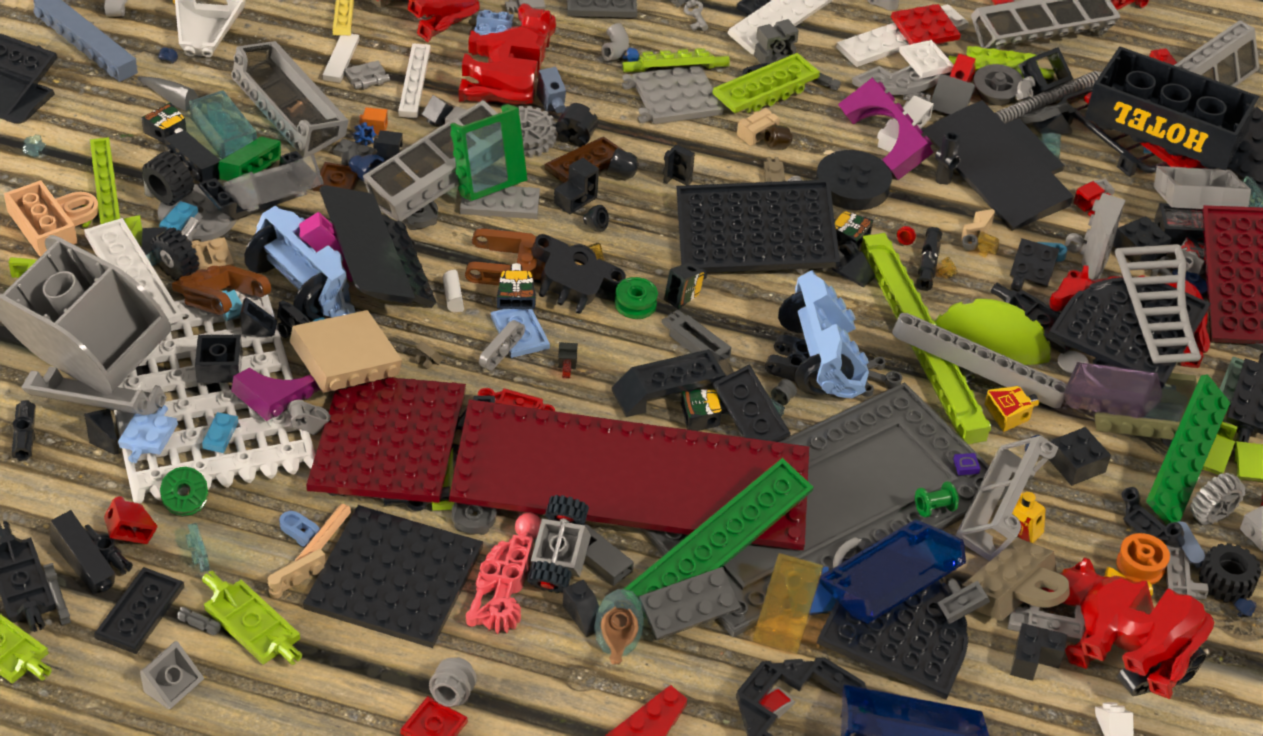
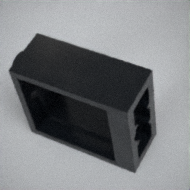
M1059 47L1031 57L1018 65L1024 78L1031 76L1035 80V86H1032L1033 96L1074 79ZM1048 58L1058 81L1048 85L1037 64V61Z

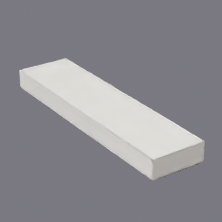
M359 35L340 36L323 73L324 81L341 83L345 74L344 69L348 67L360 40Z

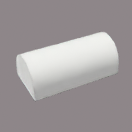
M450 270L443 275L447 308L451 312H463L464 305L458 271Z

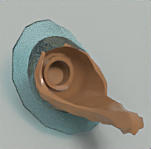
M617 589L605 596L597 610L594 624L597 643L604 652L610 654L609 659L613 665H619L623 661L622 656L628 655L636 648L643 632L644 614L641 601L632 591L626 589Z

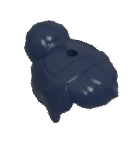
M356 155L350 158L348 166L351 171L357 173L358 177L364 181L363 175L384 163L385 160L379 155H367L364 157Z

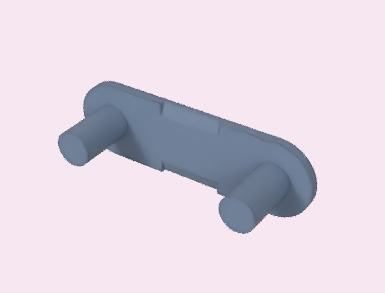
M1179 521L1177 523L1182 525L1185 539L1182 549L1188 560L1194 564V567L1200 568L1205 559V553L1185 522Z

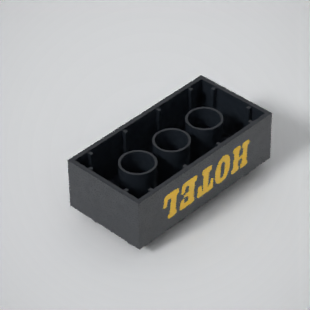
M1119 46L1094 83L1085 119L1095 122L1101 129H1114L1130 135L1136 142H1149L1165 148L1166 152L1171 155H1184L1198 160L1206 168L1226 170L1249 130L1260 96Z

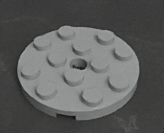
M198 184L194 185L193 192L180 200L197 206L198 212H202L197 213L194 217L201 223V226L192 237L193 239H201V242L213 240L226 234L237 221V219H233L221 212L198 187ZM163 202L160 203L158 207L159 224L179 202L172 206L165 205Z

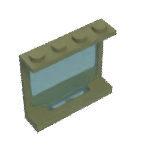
M1113 367L1111 372L1113 385L1102 413H1095L1096 431L1173 440L1196 388V375L1172 373L1164 388H1161L1117 367Z

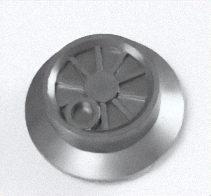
M1000 64L986 65L980 68L974 76V84L979 91L980 97L992 105H1006L1010 103L1018 93V83L1023 80V77L1015 69Z

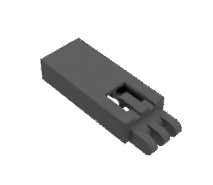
M676 310L673 314L662 319V324L670 330L669 336L691 353L710 349L724 359H728L731 356V346L689 315L686 316L679 310Z
M585 524L591 537L584 563L614 586L633 572L634 561Z

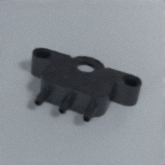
M540 234L536 237L531 248L533 257L546 263L540 277L542 286L539 296L544 297L548 290L559 295L557 304L560 306L564 304L566 299L578 303L576 308L577 314H581L585 306L592 303L599 287L608 292L615 293L618 284L626 278V274L621 268L601 259L597 260L593 250L582 244H575L569 247L568 244L549 235Z

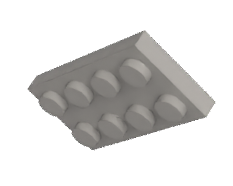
M472 183L474 192L493 186ZM511 186L473 201L462 197L460 214L537 219L540 188Z

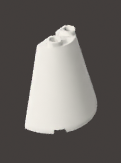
M175 0L179 45L184 50V53L188 56L211 57L244 9L246 0H226L228 5L198 4L196 0Z

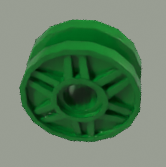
M630 277L622 280L616 288L615 307L617 311L631 319H644L651 316L657 306V287L649 280L640 277Z
M186 466L175 468L162 479L160 486L162 503L174 515L181 517L192 516L201 511L207 502V481L202 473L194 468ZM184 487L190 489V493L187 496L179 495L178 491Z

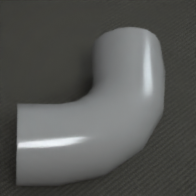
M616 23L606 31L611 43H605L601 50L603 58L607 61L623 57L629 48V37L621 23Z

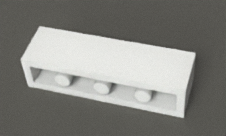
M913 96L910 101H906L903 107L905 110L903 114L908 113L914 121L912 125L915 126L917 124L921 129L931 118L933 103ZM890 119L886 127L880 129L877 135V139H879L878 147L888 152L893 149L899 134V124L896 119Z

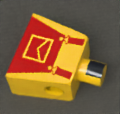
M1014 386L988 390L984 405L1002 431L1005 432L1029 421L1033 407L1039 405V400L1036 394L1026 396L1021 387Z
M1024 492L1021 493L1012 514L1021 523L1018 537L1034 543L1044 533L1046 509L1035 501L1036 496L1034 493Z

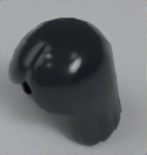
M617 148L606 174L621 179L634 177L639 166L637 156Z

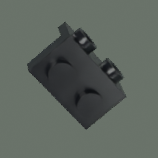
M676 144L670 150H667L664 155L663 183L668 184L674 179L682 184L690 185L693 178L695 153Z

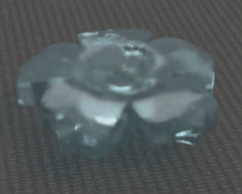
M35 134L33 137L29 136L24 140L26 144L23 145V152L25 154L29 153V155L36 157L39 156L38 150L42 151L45 148V143L42 142L40 135Z

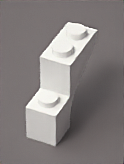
M1104 702L1103 706H1095V715L1104 736H1133V712L1126 710L1125 706H1117L1115 702Z

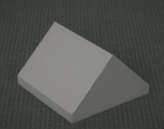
M174 641L140 671L143 691L167 709H171L205 679L178 641Z

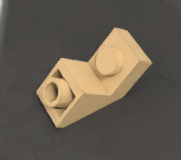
M994 209L976 212L974 222L964 225L961 240L965 235L973 234L977 236L978 242L982 241L992 226Z

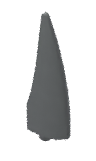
M138 77V80L184 111H188L192 107L197 109L201 107L197 93L187 86L162 78Z

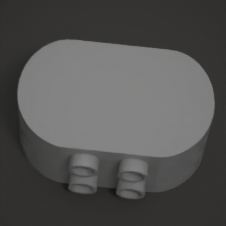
M49 235L45 239L47 251L3 294L0 293V321L25 347L40 359L94 390L110 395L171 332L170 322L152 296L126 272L58 236Z

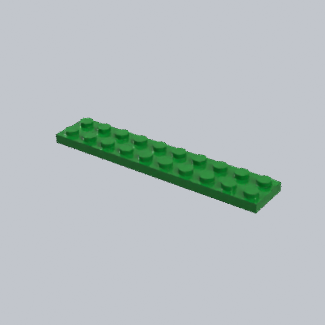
M783 458L780 459L625 587L621 594L645 617L638 601L639 596L723 567L808 496L814 487Z

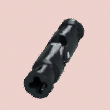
M930 227L926 230V239L923 243L918 268L919 277L916 281V286L920 290L928 291L933 288V278L936 274L941 247L940 240L943 234L942 230L937 227Z

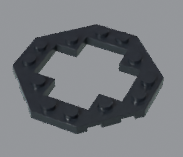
M825 657L815 658L814 661L789 659L784 660L783 663L761 661L736 693L737 703L747 736H773L768 731L776 722L778 715L763 707L760 703L779 679L800 692L810 678L815 679L850 701L843 709L840 717L858 728L854 736H883L881 729H878L876 714L872 702L868 699L865 682Z

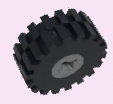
M170 227L152 238L150 242L152 245L150 247L154 251L152 254L156 257L155 261L157 264H160V269L165 271L167 276H171L172 280L176 279L178 281L180 277L189 276L199 269L200 263L198 262L199 257L195 254L196 249L192 248L191 245L193 244L187 240L185 234L182 235V231Z

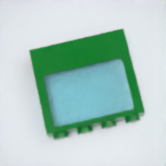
M506 104L501 106L502 112L464 126L456 123L450 124L451 138L454 146L453 155L456 161V174L459 182L458 191L461 197L473 201L528 180L519 108Z

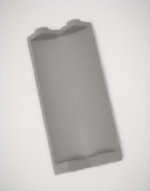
M49 367L43 378L38 371L31 370L21 387L27 394L32 396L141 415H150L156 412L159 407L164 406L167 399L161 387L157 385L154 386L151 393L144 392L143 390L117 387L110 395H105L78 380L63 378L55 367Z

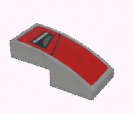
M778 686L766 695L760 705L778 715L777 718L779 719L795 704V701Z

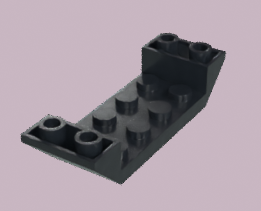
M293 151L280 156L278 168L252 176L241 184L232 183L222 186L214 178L199 183L198 187L221 212L233 219H238L299 197L318 177V172L297 151Z
M708 349L631 367L612 386L611 391L625 416L629 417L646 413L648 399L712 385L717 380L733 373L734 370L726 359Z

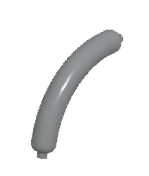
M857 537L852 538L842 544L837 550L833 559V571L836 577H842V560L845 554L858 546L861 539Z

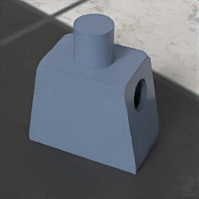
M552 67L539 70L536 89L538 99L546 111L555 110L556 113H561L565 109L566 89L557 68Z

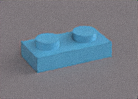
M180 201L162 220L159 227H167V229L174 227L176 230L182 231L189 218L196 216L198 207Z
M217 412L202 442L203 449L224 453L238 424V416Z

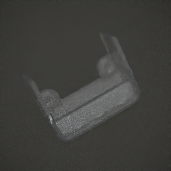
M312 154L292 163L254 174L249 172L223 184L227 192L237 201V204L243 210L247 209L248 212L260 209L259 205L294 194L296 198L307 195V190L324 183L315 156Z

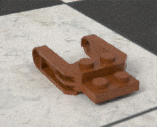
M477 229L474 231L472 244L476 247L489 249V251L518 253L517 264L522 265V271L531 272L532 280H540L546 263L536 259L531 253V248L536 239L532 233L492 229ZM484 237L487 239V241L482 242L479 241L477 238ZM470 262L466 266L465 278L472 283L499 285L502 272L510 271L511 265ZM477 270L481 274L475 275L472 274L470 271Z
M231 265L210 266L207 270L200 269L192 275L180 277L178 281L172 283L173 291L182 293L185 296L186 305L217 315L225 314L232 308L230 298L226 293L219 291L221 289L229 288L258 297L266 296L271 292V284L267 277Z

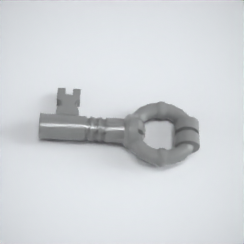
M694 0L686 2L684 13L695 17L697 23L690 25L692 31L697 28L706 31L708 25L701 15L703 4ZM698 5L699 8L689 11V8Z

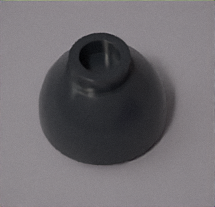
M596 205L584 214L583 221L592 230L603 232L609 224V214L603 205Z

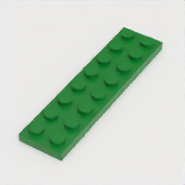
M1208 374L1200 376L1146 500L1166 526L1169 523L1181 520L1230 405L1228 398Z

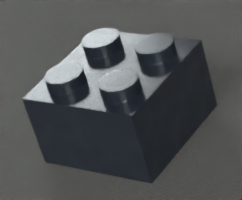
M1144 216L1117 228L1113 246L1117 249L1170 245L1172 238L1147 216ZM1167 253L1127 255L1125 257L1130 262H1145L1160 259L1166 256Z
M241 334L198 335L195 357L197 383H233V377L240 373L242 368L243 349Z
M1086 427L1051 440V443L1059 448L1056 455L1049 459V461L1071 486L1106 472L1111 454Z

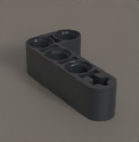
M1201 647L1190 657L1185 676L1177 681L1175 686L1184 684L1195 676L1207 657V654ZM1158 663L1156 667L1152 666L1149 668L1146 676L1123 668L1118 673L1117 679L1132 696L1150 693L1147 678L1160 668L1161 663Z

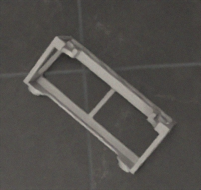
M1041 435L1002 445L997 450L954 538L989 562L1017 538L1021 529L1019 519L1012 512L1027 481L1031 480L1035 473L1049 459L1056 455L1059 447ZM1029 444L1023 459L1008 450L1009 448ZM1039 456L1043 457V458L1036 464V462H1037ZM1005 486H1009L992 523L988 524ZM994 529L1008 539L996 549L993 544V536L984 530Z

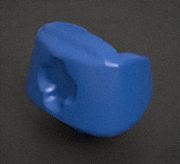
M628 48L627 56L623 55V59H627V62L638 61L639 53L637 49Z

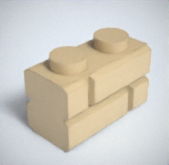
M767 108L759 112L756 111L750 117L743 118L738 122L737 136L752 146L764 139V133L770 126L779 125L780 119Z

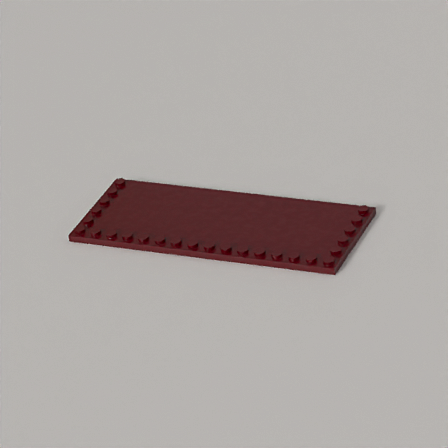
M469 399L449 502L545 515L549 498L555 495L560 497L564 495L567 498L579 499V502L583 501L589 506L586 521L690 535L782 458L808 481L809 446ZM807 496L751 544L803 551L805 546Z

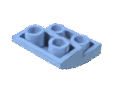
M479 11L474 31L480 35L502 32L512 27L514 15L508 12Z

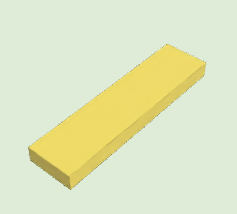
M336 0L333 35L351 36L354 0Z

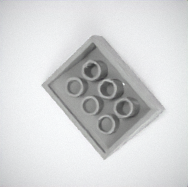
M1102 193L1100 200H1095L1092 211H1095V215H1091L1088 223L1091 229H1087L1084 240H1087V244H1083L1080 253L1083 255L1082 267L1084 265L1089 266L1088 277L1093 280L1100 279L1107 264L1125 204L1124 199Z

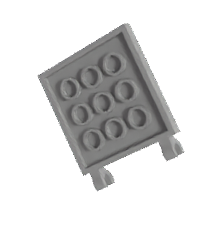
M701 65L641 72L632 76L625 74L622 76L624 82H626L622 83L623 89L628 90L636 87L645 108L638 109L640 115H643L638 116L640 123L652 121L653 124L723 115V107L719 99L713 95V88Z

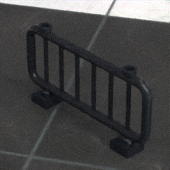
M1093 87L1064 96L1058 105L1068 104L1070 101L1091 93ZM1068 104L1070 110L1061 113L1069 125L1072 124L1073 118L1077 119L1121 154L1117 168L1129 177L1135 175L1137 168L1146 173H1156L1157 166L1171 167L1165 161L1154 166L1144 164L1143 160L1155 156V154L1150 153L1137 158L1129 150L1142 146V144L1137 143L1124 148L1116 140L1129 135L1124 133L1111 138L1104 132V129L1085 119V116L1078 111L1087 108L1089 104L1073 108Z

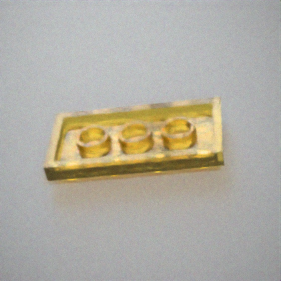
M781 553L778 554L753 636V642L798 654L823 571V565Z

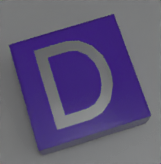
M975 453L954 454L953 461L958 475L980 473V466Z

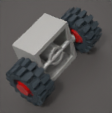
M555 495L549 498L545 513L547 519H542L531 558L532 566L528 577L530 585H534V587L541 588L544 591L548 590V592L563 593V588L569 586L571 576L580 577L591 535L585 526L589 506L583 501L579 502V499L567 498L564 495H561V497Z

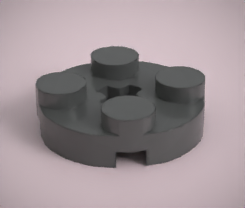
M432 201L418 210L419 213L415 212L402 221L410 230L435 225L438 218V206Z
M454 503L452 507L454 528L457 531L469 534H487L496 521V508ZM477 512V516H471L469 514Z

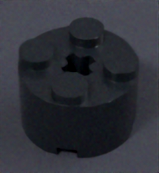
M572 103L570 106L565 107L556 122L558 139L563 143H575L579 147L586 145L598 126V117L595 113L593 115L589 112V107L580 103Z

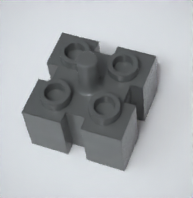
M789 19L778 21L773 27L770 24L757 27L756 39L759 42L755 44L754 56L761 64H772L795 54L797 48L793 43L798 41L799 30Z

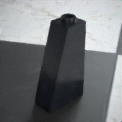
M72 510L52 519L50 523V542L93 594L109 590L115 583V572Z

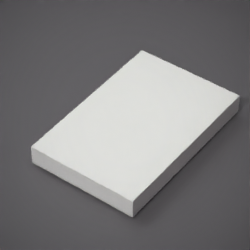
M932 40L901 46L899 50L900 54L921 78L950 73L954 66Z

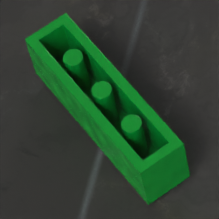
M259 137L220 160L218 165L220 180L241 184L280 160L281 141Z

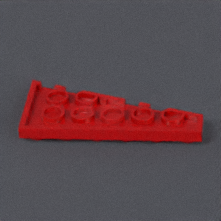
M669 685L605 736H667L671 727L675 725L686 707L688 699L672 685Z

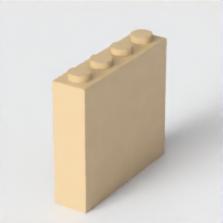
M368 310L292 327L289 342L323 393L399 375L402 359Z

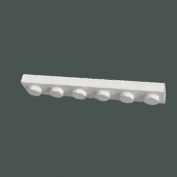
M412 43L399 106V117H418L430 55V45Z

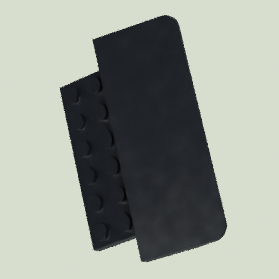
M0 33V119L14 124L24 123L55 95L53 89L38 84L58 58L55 52Z
M328 185L321 186L319 189L355 286L362 293L377 299L407 304L415 301L432 308L437 302L428 283V278L423 271V266L418 259L417 252L413 247L412 239L406 230V225L401 221L392 220L388 216L381 214L375 196L372 193Z

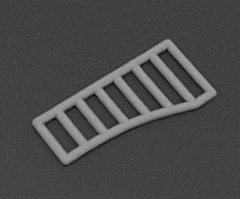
M1176 244L1117 248L1115 255L1152 362L1160 364L1199 361L1201 355L1193 335L1186 307L1185 275L1187 262L1181 246ZM1175 253L1177 260L1127 263L1125 256ZM1178 268V275L1132 278L1130 270ZM1177 283V290L1137 293L1135 287L1136 285ZM1177 298L1178 306L1143 308L1141 301ZM1179 314L1181 322L1148 324L1146 316ZM1183 330L1185 337L1153 339L1151 332ZM1188 345L1191 353L1159 355L1157 347Z

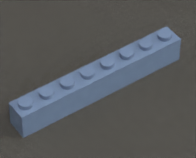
M33 0L35 7L33 10L36 17L42 19L69 43H72L79 51L87 55L90 60H93L100 68L107 71L111 77L121 82L138 73L135 57L64 1Z

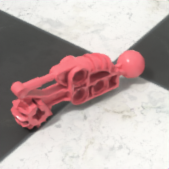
M531 512L520 515L515 522V530L518 535H513L509 542L500 541L498 545L491 549L485 561L480 565V572L476 581L477 593L472 601L470 611L466 613V624L468 626L474 627L484 624L489 631L495 629L498 634L501 630L508 633L509 628L515 630L517 624L520 623L521 607L516 603L515 598L510 597L512 593L520 592L524 586L534 551L533 540L538 536L542 521L538 515ZM493 590L496 591L494 598L480 609L482 596Z

